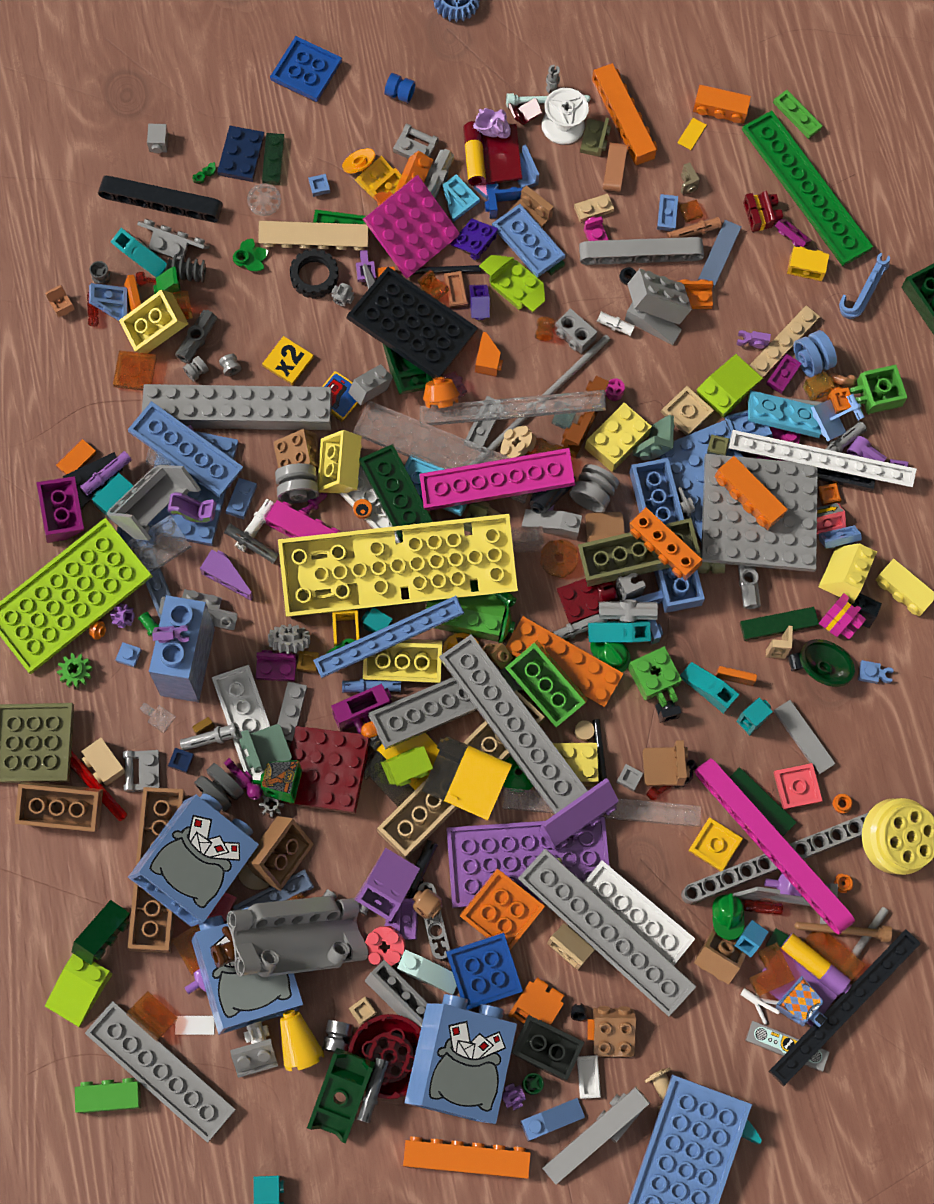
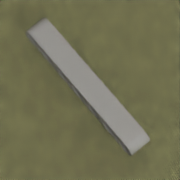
M699 237L584 241L579 244L580 262L584 265L698 261L704 258L703 239Z

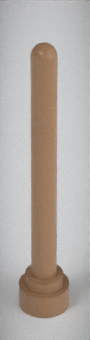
M796 922L794 925L797 930L835 933L827 924ZM883 925L877 929L849 926L841 934L877 937L881 942H890L892 928L891 926Z

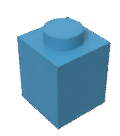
M751 920L734 946L749 957H752L761 946L768 931Z

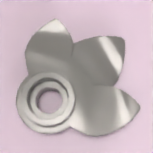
M678 487V497L682 513H684L685 519L691 518V513L695 512L693 501L690 497L686 498L682 488Z

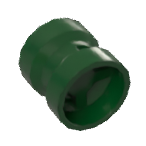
M537 1073L528 1074L522 1082L523 1090L529 1095L538 1094L544 1087L543 1078Z

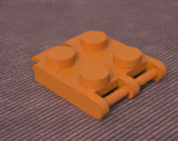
M537 977L534 983L529 981L508 1016L510 1018L514 1017L524 1024L526 1020L515 1014L517 1012L526 1019L530 1015L551 1025L564 1004L561 1002L564 995L553 987L549 993L545 990L549 985Z

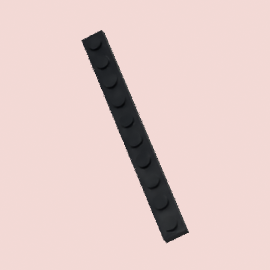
M905 929L852 984L848 992L844 993L823 1014L827 1018L820 1027L814 1024L768 1072L784 1087L921 943Z

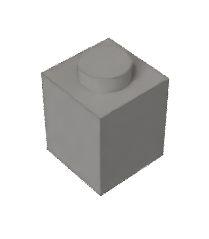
M148 124L147 145L149 152H167L168 129L166 124Z

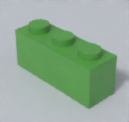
M135 1078L122 1079V1083H114V1080H103L101 1085H93V1082H81L80 1086L75 1087V1113L141 1108L140 1082H135Z

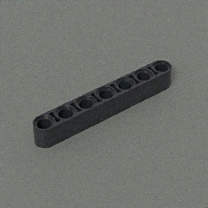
M107 175L103 176L98 190V195L107 200L209 222H218L223 203L215 198Z

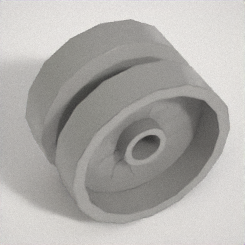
M302 463L289 464L275 471L276 484L279 485L277 487L279 501L303 503L309 499L317 498L319 495L318 484L315 482L317 480L316 467L313 465Z

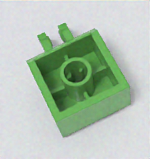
M897 365L865 371L859 375L856 381L858 386L849 389L850 394H861V397H857L856 400L858 403L864 404L867 414L902 407L908 398Z
M665 646L629 663L628 670L645 701L656 696L661 706L665 707L667 706V701L662 693L666 691L673 703L678 701L673 688L679 686L682 679ZM652 672L658 673V677H657L655 674L652 675L651 673H652Z

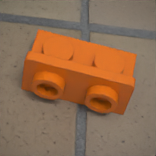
M683 279L677 281L684 284L692 309H712L713 281L706 279L699 281Z

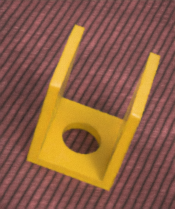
M358 610L332 611L334 647L338 645L336 621L355 620L356 640H359Z

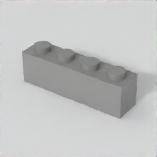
M383 960L368 975L365 982L398 1015L410 1019L421 1028L427 1002Z

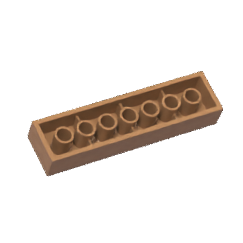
M143 787L136 865L181 804L186 800L184 789ZM134 883L128 949L135 952L172 953L175 914Z

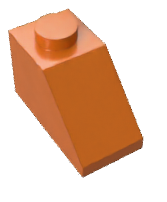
M487 332L482 333L475 372L496 377L498 370H502L503 360L500 359L501 352Z

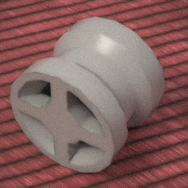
M235 354L225 355L219 360L220 366L224 368L223 373L225 376L235 375L242 369L241 365L237 363V356Z

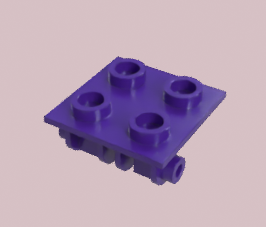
M471 218L450 245L471 253L470 257L473 260L480 259L483 251H486L492 241L497 238L496 235L499 229Z

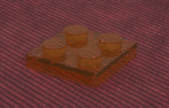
M119 350L113 386L143 391L144 384H152L156 355Z

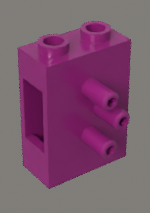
M381 683L331 705L332 714L339 730L345 731L355 726L358 733L361 734L363 722L371 721L368 716L369 712L391 704L392 697L388 688L384 689Z

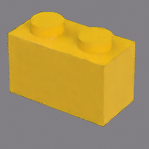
M794 246L790 255L787 274L822 281L826 274L829 254L819 250L813 251L805 247Z

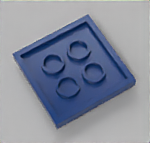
M295 36L272 72L270 80L317 102L342 63V57Z
M504 932L446 951L460 997L468 999L466 1010L478 1007L480 1004H487L523 992Z

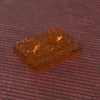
M198 925L172 939L192 976L199 969L191 941L195 932L200 931Z
M148 991L126 1014L156 1041L178 1019L177 1016Z

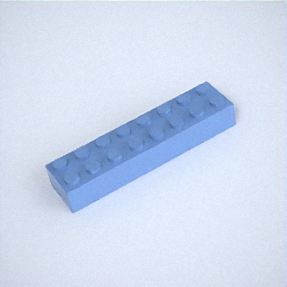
M665 458L631 465L629 474L639 513L647 507L664 524L684 520L669 459ZM672 568L654 571L658 589L662 591L664 597L662 604L665 613L702 606L705 597L698 570L686 581L682 577L679 579L675 576Z

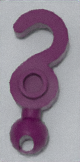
M228 758L224 764L237 778L235 782L242 789H247L249 798L253 800L259 799L263 792L261 786L253 784V777L247 771L243 773Z

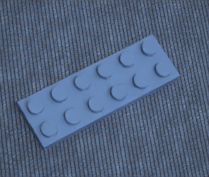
M152 401L128 428L130 434L175 466H184L193 479L218 497L223 495L243 470L242 465Z

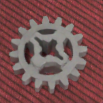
M291 624L288 626L281 625V627L275 626L274 630H270L268 634L269 647H273V650L278 649L279 653L285 651L287 654L290 651L297 653V651H304V648L309 647L310 635L309 631H305L304 627L299 628V625L293 627Z

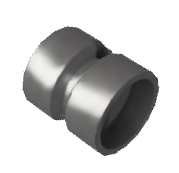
M328 1020L326 1027L328 1036L324 1037L322 1049L335 1052L336 1048L348 1052L350 1045L348 1038L352 1037L354 1025Z

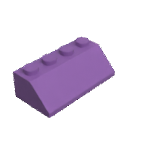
M607 778L541 824L539 831L553 850L557 847L559 850L569 844L568 840L571 837H579L585 832V827L588 825L593 827L601 821L600 817L605 813L610 815L617 809L616 805L619 800Z

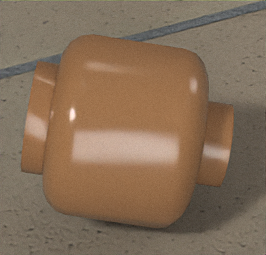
M426 889L423 892L419 890L412 899L415 901L413 910L424 919H429L430 917L434 919L443 907L441 905L442 899L430 889Z

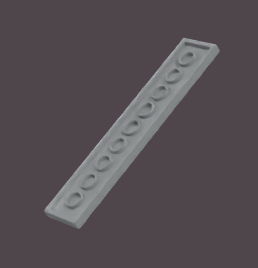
M469 635L439 656L445 667L554 814L588 791L472 635Z
M546 848L518 877L525 886L667 1016H670L696 988V985Z

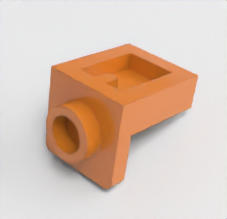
M836 387L830 391L827 397L828 400L832 401L836 414L851 407L846 398L851 395L848 387Z

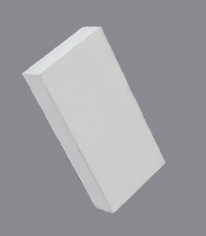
M598 1055L578 1056L577 1068L580 1099L601 1098Z

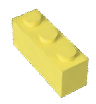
M894 558L875 579L882 589L889 591L896 601L902 602L912 614L919 617L934 601V591Z

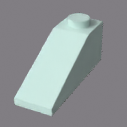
M408 950L404 951L397 967L398 972L448 994H454L457 985L452 971Z

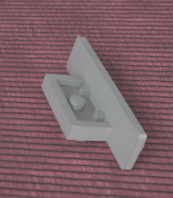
M144 219V221H138L137 223L141 227L153 230L149 248L171 257L177 255L179 260L181 256L185 258L189 244L202 249H209L210 245L206 244L204 239L198 237L194 239L189 238V234L182 231L175 233L171 231V227L161 225V227L156 226L152 220Z
M184 589L182 598L206 602L214 626L229 630L235 629L238 614L221 610V597ZM165 597L161 598L159 614H162Z

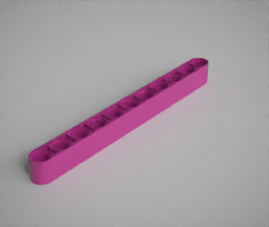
M710 758L694 770L697 778L836 934H841L855 922L853 915L713 759Z

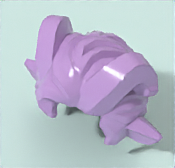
M488 108L478 110L479 113L473 125L474 129L489 137H509L511 130L507 122L506 112L503 109H500L498 112Z

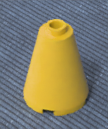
M294 1009L285 1011L280 1018L285 1069L292 1071L291 1067H297L298 1070H302L320 1062V1056L324 1058V1052L300 1012Z

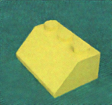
M342 430L321 438L317 480L319 493H349L357 490L362 436Z
M860 543L836 547L818 587L838 597L845 593L849 597L848 601L854 603L862 590L877 551Z

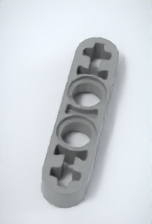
M429 882L422 883L418 888V891H424V887H427L437 894L434 885ZM440 910L434 919L430 917L429 919H424L433 957L437 960H444L447 958L446 951L443 956H440L439 953H435V950H438L437 942L432 943V940L436 941L444 938L445 941H441V946L446 948L447 951L450 950ZM437 925L441 927L442 933L440 936L435 937L430 933L432 926Z

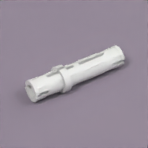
M265 500L259 511L254 513V518L245 529L251 537L254 538L264 523L266 524L265 519L275 504L271 500ZM238 541L235 543L239 550L246 551V546L243 544L239 545Z

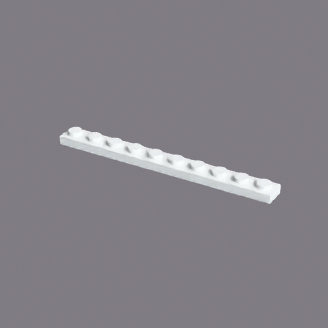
M732 430L728 449L806 464L907 487H913L917 470L916 468Z

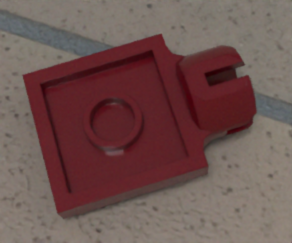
M586 578L557 588L570 624L599 614V602H610L617 599V592L612 581L588 587Z

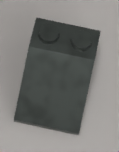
M528 1015L511 1053L566 1082L584 1042Z

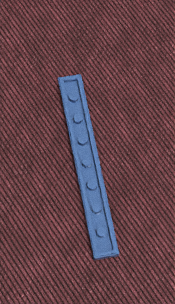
M454 596L313 661L321 678H324L463 615L464 611L457 596Z

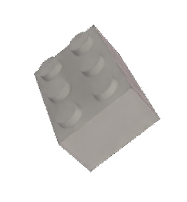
M639 268L627 284L636 310L676 324H680L692 310L685 286L681 282H675L665 276H659L651 271Z

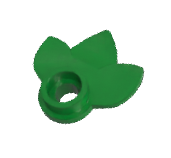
M247 239L241 243L240 249L233 254V262L237 266L245 267L252 272L262 271L264 269L262 261L266 259L268 250L255 247L254 239Z

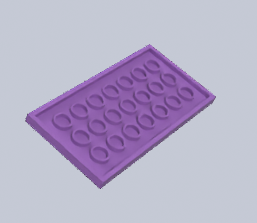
M600 817L601 821L593 827L591 825L585 827V832L579 837H571L568 840L569 844L560 850L558 847L553 850L540 833L541 824L545 821L448 827L447 843L452 908L466 907L497 868L540 902H543L518 877L545 848L556 858H561L562 864L584 882L601 860L609 866L605 817Z

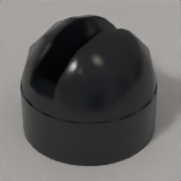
M582 1003L581 1005L574 1004L571 1009V1018L576 1021L585 1020L587 1018L586 1006Z

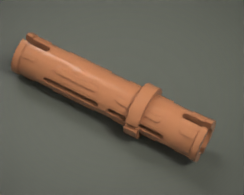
M716 217L707 221L701 220L697 224L667 232V238L704 235L708 231L721 228L720 218Z

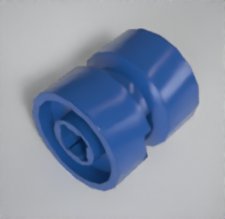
M391 73L387 80L384 94L392 98L398 97V100L409 103L415 91L416 81L408 78L403 80L402 76Z

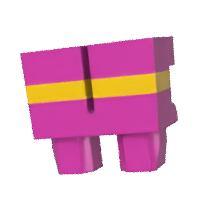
M843 593L819 624L836 637L841 633L850 639L865 622L866 618L858 613L861 607L851 605L848 602L849 597Z

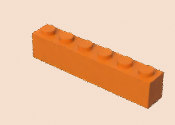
M613 63L594 69L592 81L624 144L627 145V150L635 166L655 159L656 151L658 150L655 141H652L648 127L643 124L642 115L640 112H637L635 101L632 97L630 98L627 85L622 82L619 70L615 68Z
M410 1136V1140H405L403 1166L528 1179L531 1152H526V1148L514 1147L513 1151L505 1150L503 1145H493V1149L484 1148L485 1144L472 1143V1147L464 1146L462 1141H451V1144H443L442 1139L432 1138L431 1142H422V1137Z

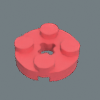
M391 926L375 928L368 934L365 940L368 948L369 962L377 966L383 960L390 966L395 965L401 960L406 949L404 937ZM383 941H386V944L390 945V948L387 949V952L383 951V949L380 948V945L383 944Z

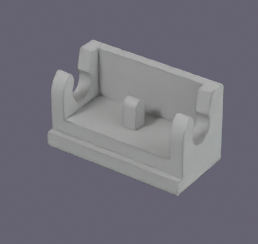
M637 573L618 577L615 589L620 600L642 596L646 586L644 581L636 584L631 583V579L635 578L638 575Z

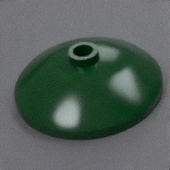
M814 639L806 642L800 651V661L804 670L811 678L823 685L841 687L848 684L854 677L855 666L851 657L835 643Z

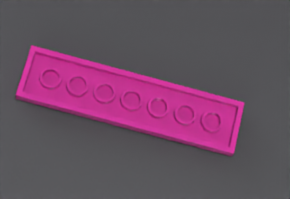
M569 448L420 474L424 510L427 511L575 486Z

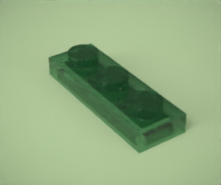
M266 133L262 184L280 185L284 134Z

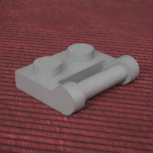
M406 123L393 147V152L407 159L417 151H421L430 157L439 141V137L434 135L432 137L412 128V125ZM410 134L430 144L428 146L408 138V135Z
M159 750L124 751L123 759H125L126 781L124 792L143 791V787L160 788ZM133 759H139V784L133 783Z

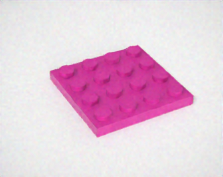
M418 175L363 218L366 225L405 278H409L460 234Z

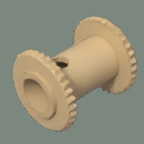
M670 1068L662 1069L645 1080V1083L652 1081L662 1102L670 1082L666 1072L671 1070Z

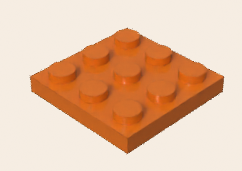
M497 868L462 911L460 917L487 938L504 932L509 950H511L545 905Z

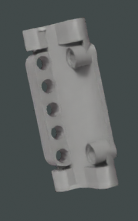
M332 896L257 903L248 909L229 911L227 914V924L234 945L237 975L258 974L261 977L339 968L343 963L366 960L368 948L357 925L359 903L354 900L355 898L339 899L335 902Z

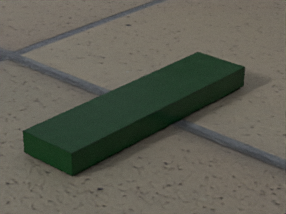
M814 607L740 621L744 641L782 634L788 626H793V631L819 625Z
M740 767L730 776V779L782 837L797 823Z

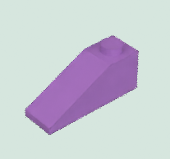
M211 549L200 567L201 574L251 601L253 599L251 590L227 558L228 556L222 551L218 550L216 552Z

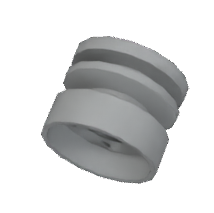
M586 464L582 469V473L579 474V481L575 482V486L570 491V497L587 510L603 513L610 502L609 496L614 495L619 481L606 469Z

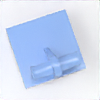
M854 393L846 397L851 407L839 414L835 413L831 400L811 407L813 417L818 422L821 433L827 441L846 432L839 418L840 416L854 411L858 420L865 417L860 408L861 404L857 402Z

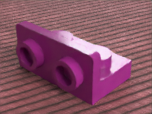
M271 650L257 652L256 680L295 682L297 661L295 654H292V652L287 654L286 651L273 653Z

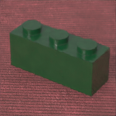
M110 900L76 938L71 952L90 965L96 959L99 961L104 956L108 945L112 946L116 942L120 931L124 932L128 928L130 912Z

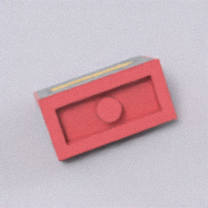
M837 502L817 507V535L846 527L845 511Z

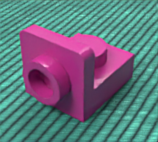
M602 216L597 218L591 217L585 221L584 232L588 241L608 240L602 225Z

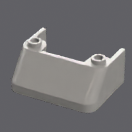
M157 465L108 510L107 515L134 539L149 541L151 537L148 534L150 529L148 523L169 504L170 495L175 492L188 495L189 491L199 492L201 489L184 466Z

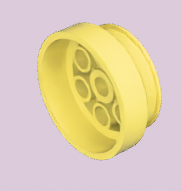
M892 798L879 802L867 814L862 828V843L867 857L875 867L886 873L906 875L919 871L934 858L933 815L922 805L911 799Z

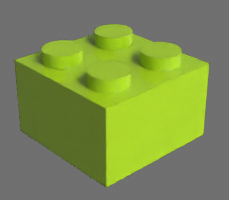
M424 746L415 747L381 762L389 784H396V786L400 787L410 783V779L413 777L419 779L429 775L428 771L433 769Z

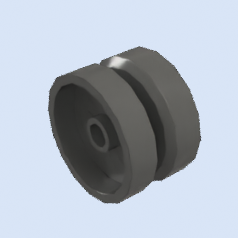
M213 763L206 770L208 776L213 781L201 775L194 784L202 794H208L215 798L222 806L221 811L225 813L232 806L226 794L232 799L238 800L245 792L221 767Z

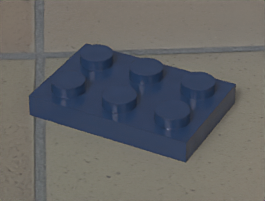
M229 125L217 171L218 176L253 182L265 133Z

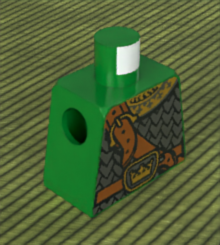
M297 760L268 762L264 773L254 772L253 784L261 785L266 797L295 803L302 774L301 765Z

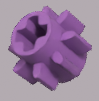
M120 604V607L115 606L110 614L112 624L118 625L119 628H125L126 625L131 626L135 618L133 608L128 607L127 604Z
M513 1083L505 1086L502 1099L506 1107L512 1106L513 1110L522 1107V1101L526 1100L521 1086L515 1087Z

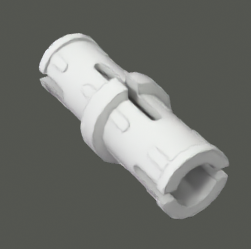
M602 311L597 320L598 323L612 328L611 330H617L631 336L635 326L620 320V317L615 318Z

